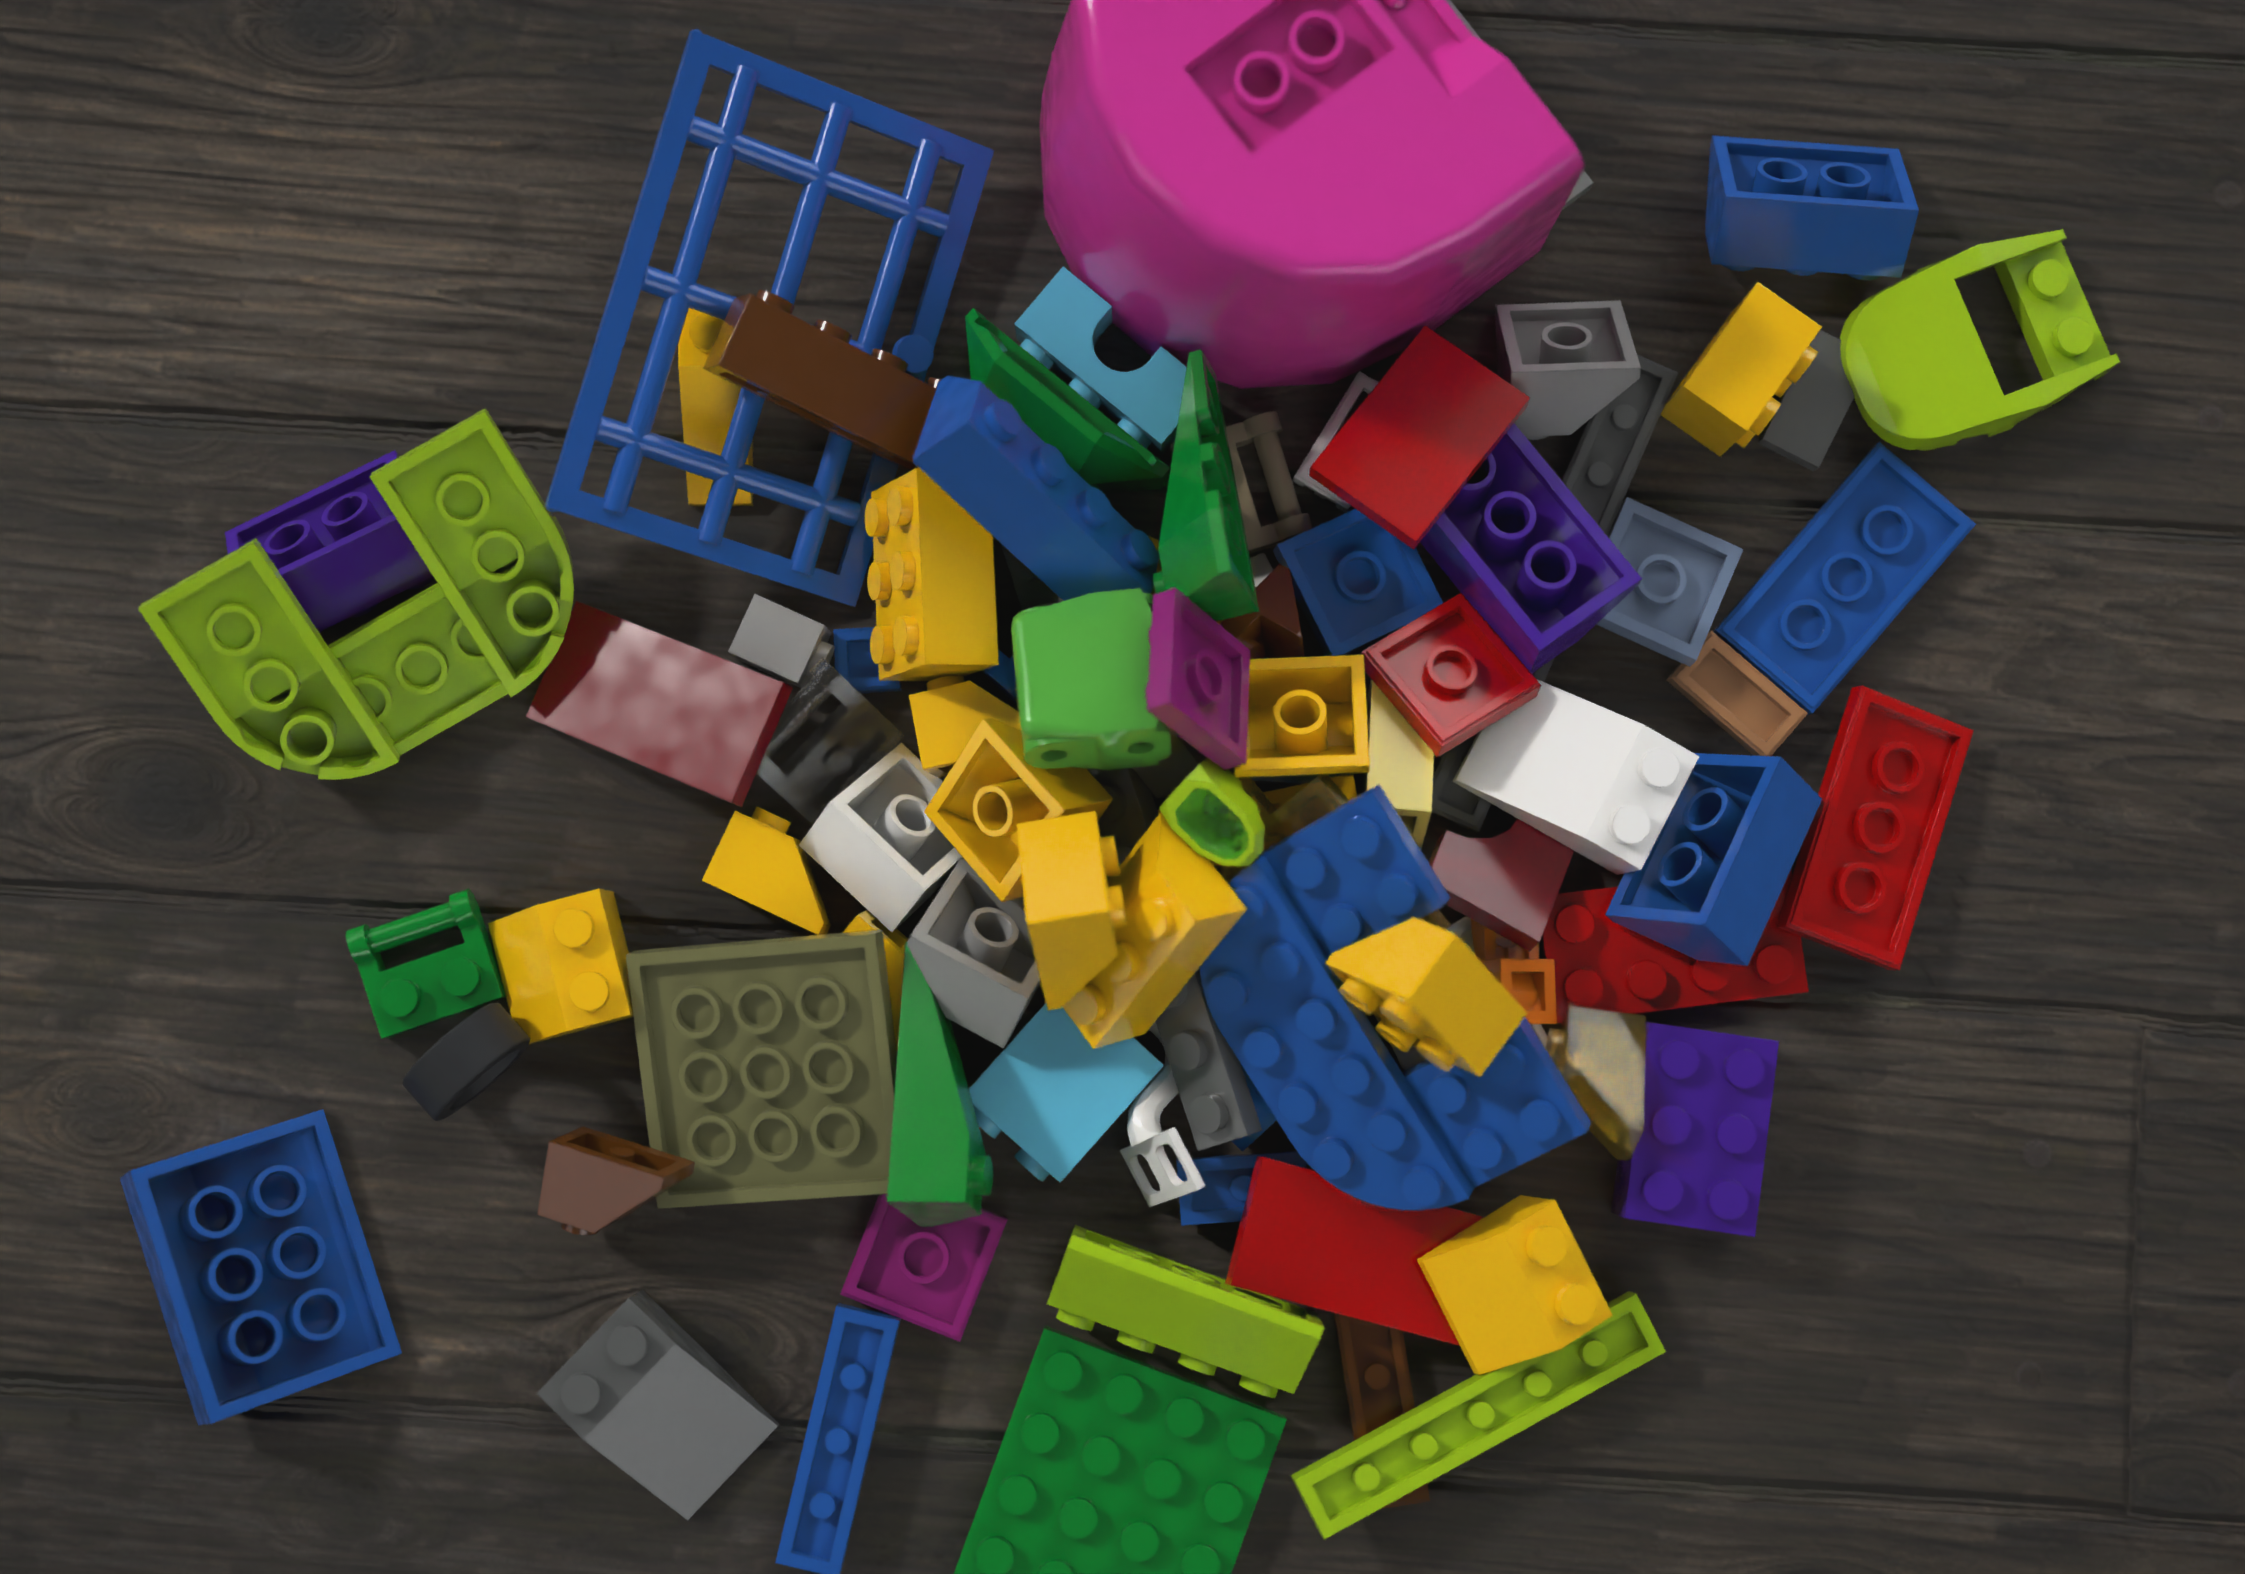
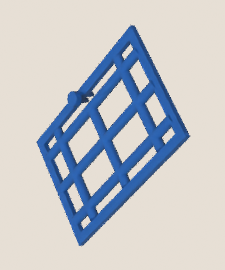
M692 29L688 35L544 507L552 513L558 511L855 607L873 551V537L867 534L865 528L866 505L871 498L872 491L894 480L898 465L873 453L858 502L837 495L853 443L832 432H829L813 487L747 465L745 463L765 399L743 388L740 390L721 455L653 433L651 430L688 309L691 308L725 320L734 298H736L697 283L734 159L803 185L771 289V293L784 298L793 305L827 195L894 220L858 340L851 339L849 342L850 345L870 355L873 349H882L917 231L920 230L939 237L910 333L907 336L901 337L895 343L892 350L893 355L908 363L905 373L924 382L928 367L933 360V350L994 150L702 33L699 29ZM709 67L732 76L718 124L694 115ZM757 86L825 113L811 160L742 134ZM849 123L916 149L902 196L835 170ZM686 141L710 150L671 274L648 264ZM939 158L960 166L946 213L925 205ZM640 291H644L664 300L626 423L603 416V412ZM594 441L618 448L603 498L580 490ZM643 457L713 480L698 529L629 507ZM737 489L805 511L791 559L723 537ZM829 520L851 526L836 574L815 568Z

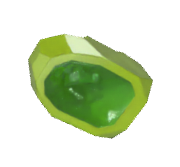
M1209 758L1200 763L1159 808L1170 827L1195 852L1220 865L1250 866L1263 852L1265 827L1261 820L1257 803L1243 790L1241 780L1235 777L1228 769L1223 770Z

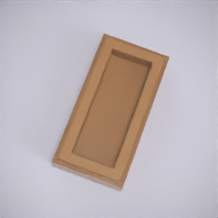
M1712 630L1708 632L1697 661L1691 667L1680 663L1666 679L1753 756H1772L1808 714Z

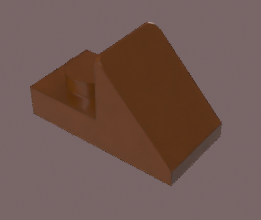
M1279 564L1256 587L1260 611L1225 619L1220 623L1225 630L1250 650V659H1264L1265 656L1268 658L1304 657L1302 634L1290 569Z

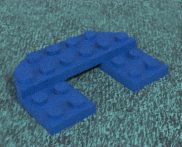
M1379 784L1270 846L1250 866H1245L1228 884L1247 910L1200 966L1205 999L1219 1030L1300 1156L1326 1181L1341 1191L1370 1204L1399 1210L1436 1209L1468 1199L1475 1187L1587 1133L1591 1125L1589 1117L1526 1017H1524L1480 1077L1455 1065L1449 1072L1444 1071L1427 1059L1401 1072L1365 1013L1347 1001L1339 992L1344 983L1325 964L1333 952L1411 918L1421 919L1443 907L1450 899L1447 891Z

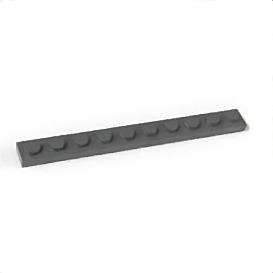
M1001 544L1022 611L1063 602L1056 593ZM1086 768L1113 798L1099 819L1098 824L1101 837L1114 835L1120 866L1159 815L1152 792L1133 768L1115 770ZM1199 967L1156 1020L1198 1151L1262 1131L1240 1061L1219 1030L1207 1005Z

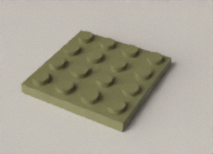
M882 930L635 950L626 954L650 1148L695 1161L692 1175L656 1197L658 1209L887 1194L897 1050Z

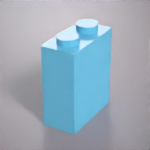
M1045 1003L969 1088L977 1122L981 1129L994 1139L1003 1131L1021 1147L1014 1157L1031 1174L1042 1182L1051 1174L1061 1183L1162 1069L1164 1064L1134 1037L1093 1049L1063 1007L1061 1009L1047 1010Z

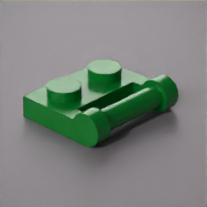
M469 888L449 895V902L374 928L363 924L346 931L347 946L354 962L358 966L381 1039L391 1038L506 998L499 967L477 900ZM455 926L460 928L465 943L387 970L385 969L380 952Z

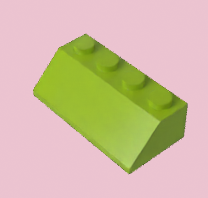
M1075 1225L1047 1302L1048 1305L1059 1308L1056 1319L1087 1331L1093 1330L1095 1322L1119 1330L1117 1341L1124 1345L1147 1353H1153L1156 1344L1181 1353L1178 1363L1187 1368L1214 1376L1217 1366L1242 1375L1239 1382L1240 1386L1270 1398L1276 1397L1278 1389L1292 1394L1295 1393L1324 1330V1325L1315 1311L1273 1296L1227 1285L1224 1278Z

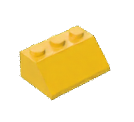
M1161 812L1119 866L1120 875L1112 876L1108 880L1109 887L1121 885L1127 920L1126 926L1114 927L1118 955L1063 1006L1093 1049L1144 1035L1247 910L1210 860L1195 852L1170 827Z

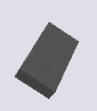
M1822 330L1818 332L1810 343V346L1818 351L1817 356L1795 384L1792 383L1780 397L1779 402L1781 406L1765 427L1758 441V444L1813 472L1820 467L1855 397L1842 366L1841 340Z

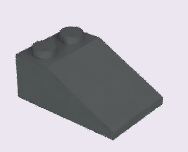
M643 1289L630 1296L536 1393L586 1443L686 1520H689L779 1426V1423Z

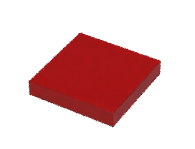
M1459 593L1361 652V655H1364V671L1437 758L1537 697L1542 686L1462 593Z

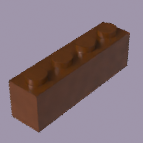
M759 290L756 296L746 294L734 298L703 367L704 370L908 471L919 468L912 460L938 382L941 381L940 379L929 377L927 383L905 373L908 363L901 358L880 349H873L870 355L850 345L849 342L852 335L846 330L819 319L816 320L813 326L791 315L795 306L771 292Z

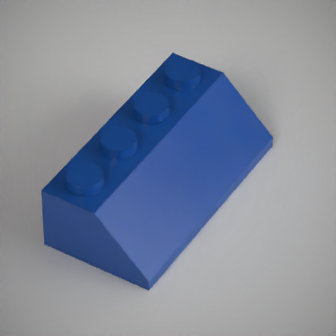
M946 376L938 382L912 460L921 470L1063 601L1090 593L1141 588L1143 593H1152L1154 584L1153 574L1156 573L1160 556L1159 551L1144 532L1130 525L1111 506L1107 497L1099 489L1091 487L1066 463L1063 455L1057 448L1046 444L1020 419L1019 414L1011 404L999 399L982 382L953 376Z

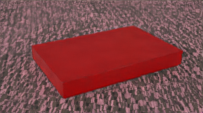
M1425 325L1310 466L1309 476L1414 550L1524 412L1530 397Z

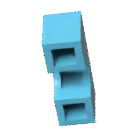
M1063 266L1015 322L1016 337L1021 342L1020 346L1046 368L1050 369L1052 367L1070 382L1068 386L1097 409L1099 407L1119 422L1117 425L1146 449L1148 447L1161 457L1169 448V443H1173L1176 438L1187 367L1162 346L1139 369L1120 372L1105 366L1096 356L1094 347L1099 337L1112 323V306Z

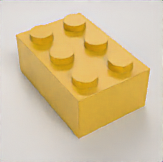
M915 468L872 491L871 498L868 500L865 509V528L867 534L873 537L874 562L871 563L868 570L867 587L870 598L876 601L877 625L871 633L870 652L873 662L878 664L879 681H931L936 678L952 675L964 677L999 665L993 535L920 468Z

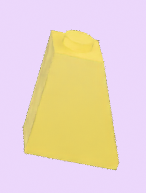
M1371 679L1366 699L1369 772L1359 774L1358 796L1379 784L1421 850L1432 813L1434 753Z

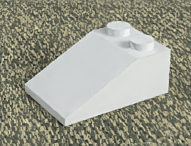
M1537 679L1542 685L1537 697L1478 732L1452 782L1616 875L1641 870L1699 756L1644 724Z

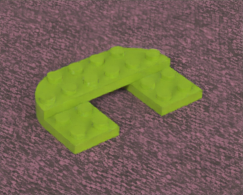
M486 408L377 469L370 475V479L437 582L419 594L327 645L256 538L139 606L138 610L221 730L247 754L279 771L281 767L301 773L318 775V779L323 780L351 779L369 775L398 763L402 754L505 695L509 694L510 697H513L538 678L550 664L564 640L573 605L574 575L570 549L556 516H552L544 507L545 503Z

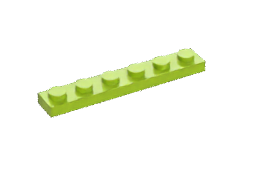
M1628 1291L1608 1302L1607 1305L1613 1316L1564 1348L1482 1375L1476 1374L1290 1475L1320 1535L1324 1539L1334 1535L1665 1353L1666 1350L1638 1295Z

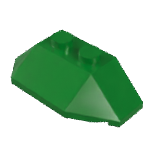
M975 308L971 309L965 316L971 380L982 382L999 399L1011 404L1019 414L1020 419L1046 444L1057 448L1063 455L1066 463L1091 487L1099 489L1103 494L1161 489L1166 484L1170 474V467L1154 456L987 320Z

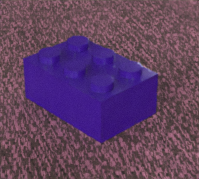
M1635 1022L1611 1213L1626 1219L1755 1237L1779 1041L1650 1022Z

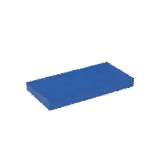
M1879 442L1859 462L1713 632L1808 713L1807 715H1810L1827 698L1973 529L1976 523Z

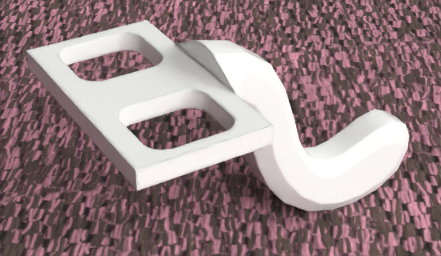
M1155 1021L1149 1030L1160 1040V1042L1163 1045ZM1165 1055V1063L1162 1069L1139 1093L1129 1109L1127 1132L1131 1145L1120 1150L1149 1207L1189 1194L1206 1186L1176 1128L1173 1127L1163 1132L1161 1129L1160 1115L1168 1103L1179 1093L1167 1055ZM1164 1144H1169L1173 1148L1187 1175V1181H1182L1177 1176L1164 1151ZM1141 1154L1147 1160L1160 1185V1191L1154 1190L1138 1162L1137 1155Z

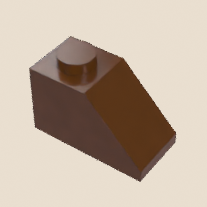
M582 1126L549 1141L537 1215L561 1222V1228L569 1233L577 1235L596 1234L601 1229L628 1216L692 1175L695 1161Z

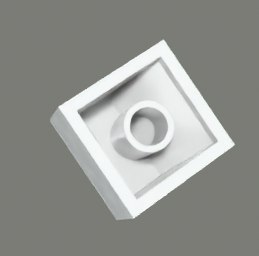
M902 743L832 799L799 844L804 851L891 932L897 929L920 908L947 880L960 858L964 859L924 813L943 781L924 771L921 760Z

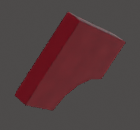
M1517 818L1506 832L1493 838H1467L1446 830L1437 840L1428 863L1450 896L1445 905L1522 948L1531 951L1541 940L1574 850Z

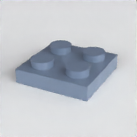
M1627 497L1618 511L1608 538L1636 570L1642 580L1635 589L1596 625L1691 667L1697 661L1743 549Z

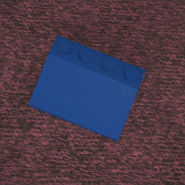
M323 1109L130 1170L120 1178L198 1425L212 1424L402 1354Z

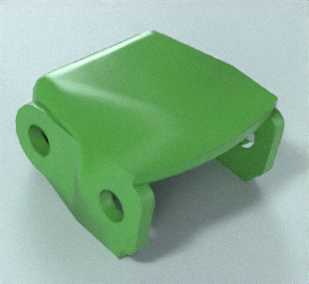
M1141 588L1090 593L1049 606L1029 608L1019 612L1013 618L1011 632L1024 759L1027 764L1043 769L1075 767L1115 770L1159 765V760H1164L1171 756L1170 728L1147 710L1145 688L1149 680L1150 643L1148 633L1152 625L1153 595L1143 593Z

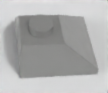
M1621 301L1496 305L1497 373L1499 377L1530 397L1527 408L1515 422L1527 439L1539 440L1548 436L1571 435L1640 379L1641 366Z

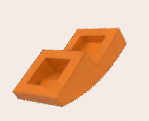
M1471 919L1475 955L1527 1012L1525 1017L1529 1024H1557L1554 959H1539V943L1531 951H1528Z

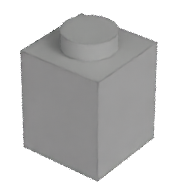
M754 594L728 652L745 664L806 690L811 677L820 680L825 674L832 659L835 646L827 643L832 633L824 624Z

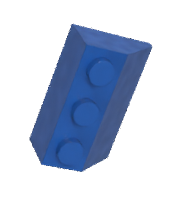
M1712 136L1705 236L1711 264L1722 265L1734 271H1749L1754 267L1784 269L1789 273L1800 276L1826 272L1848 274L1860 280H1875L1880 276L1902 277L1919 208L1899 149Z
M1694 753L1699 758L1642 869L1624 873L1605 915L1612 922L1696 960L1748 966L1822 798L1782 757Z

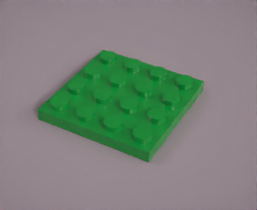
M1045 1325L954 1574H1231L1287 1418L1280 1413Z

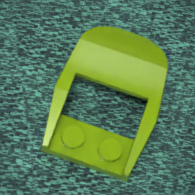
M2063 229L1978 244L1944 260L1917 269L1915 273L1864 300L1851 312L1840 335L1842 366L1864 420L1880 438L1902 449L1926 451L1955 445L1961 439L1983 434L1991 437L2012 429L2017 423L2059 402L2090 380H2097L2120 363L2117 353L2110 355L2064 249L2062 241L2066 239V235ZM1991 266L1995 267L2043 379L2041 382L2004 395L1955 282L1957 279Z

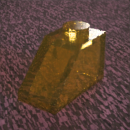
M1568 1005L1560 1029L1550 1028L1545 1049L1591 1121L1590 1132L1616 1159L1630 1161L1644 1131L1646 1016Z

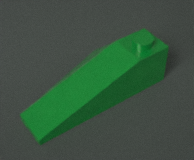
M1202 349L1189 352L1158 546L1162 571L1153 574V583L1156 594L1176 587L1217 622L1260 610L1216 373Z
M906 942L887 1202L917 1225L933 1227L981 1215L982 1196H989L992 1190L993 1165L991 1157L985 1155L983 1140L951 1021L945 1017L907 946L908 942Z

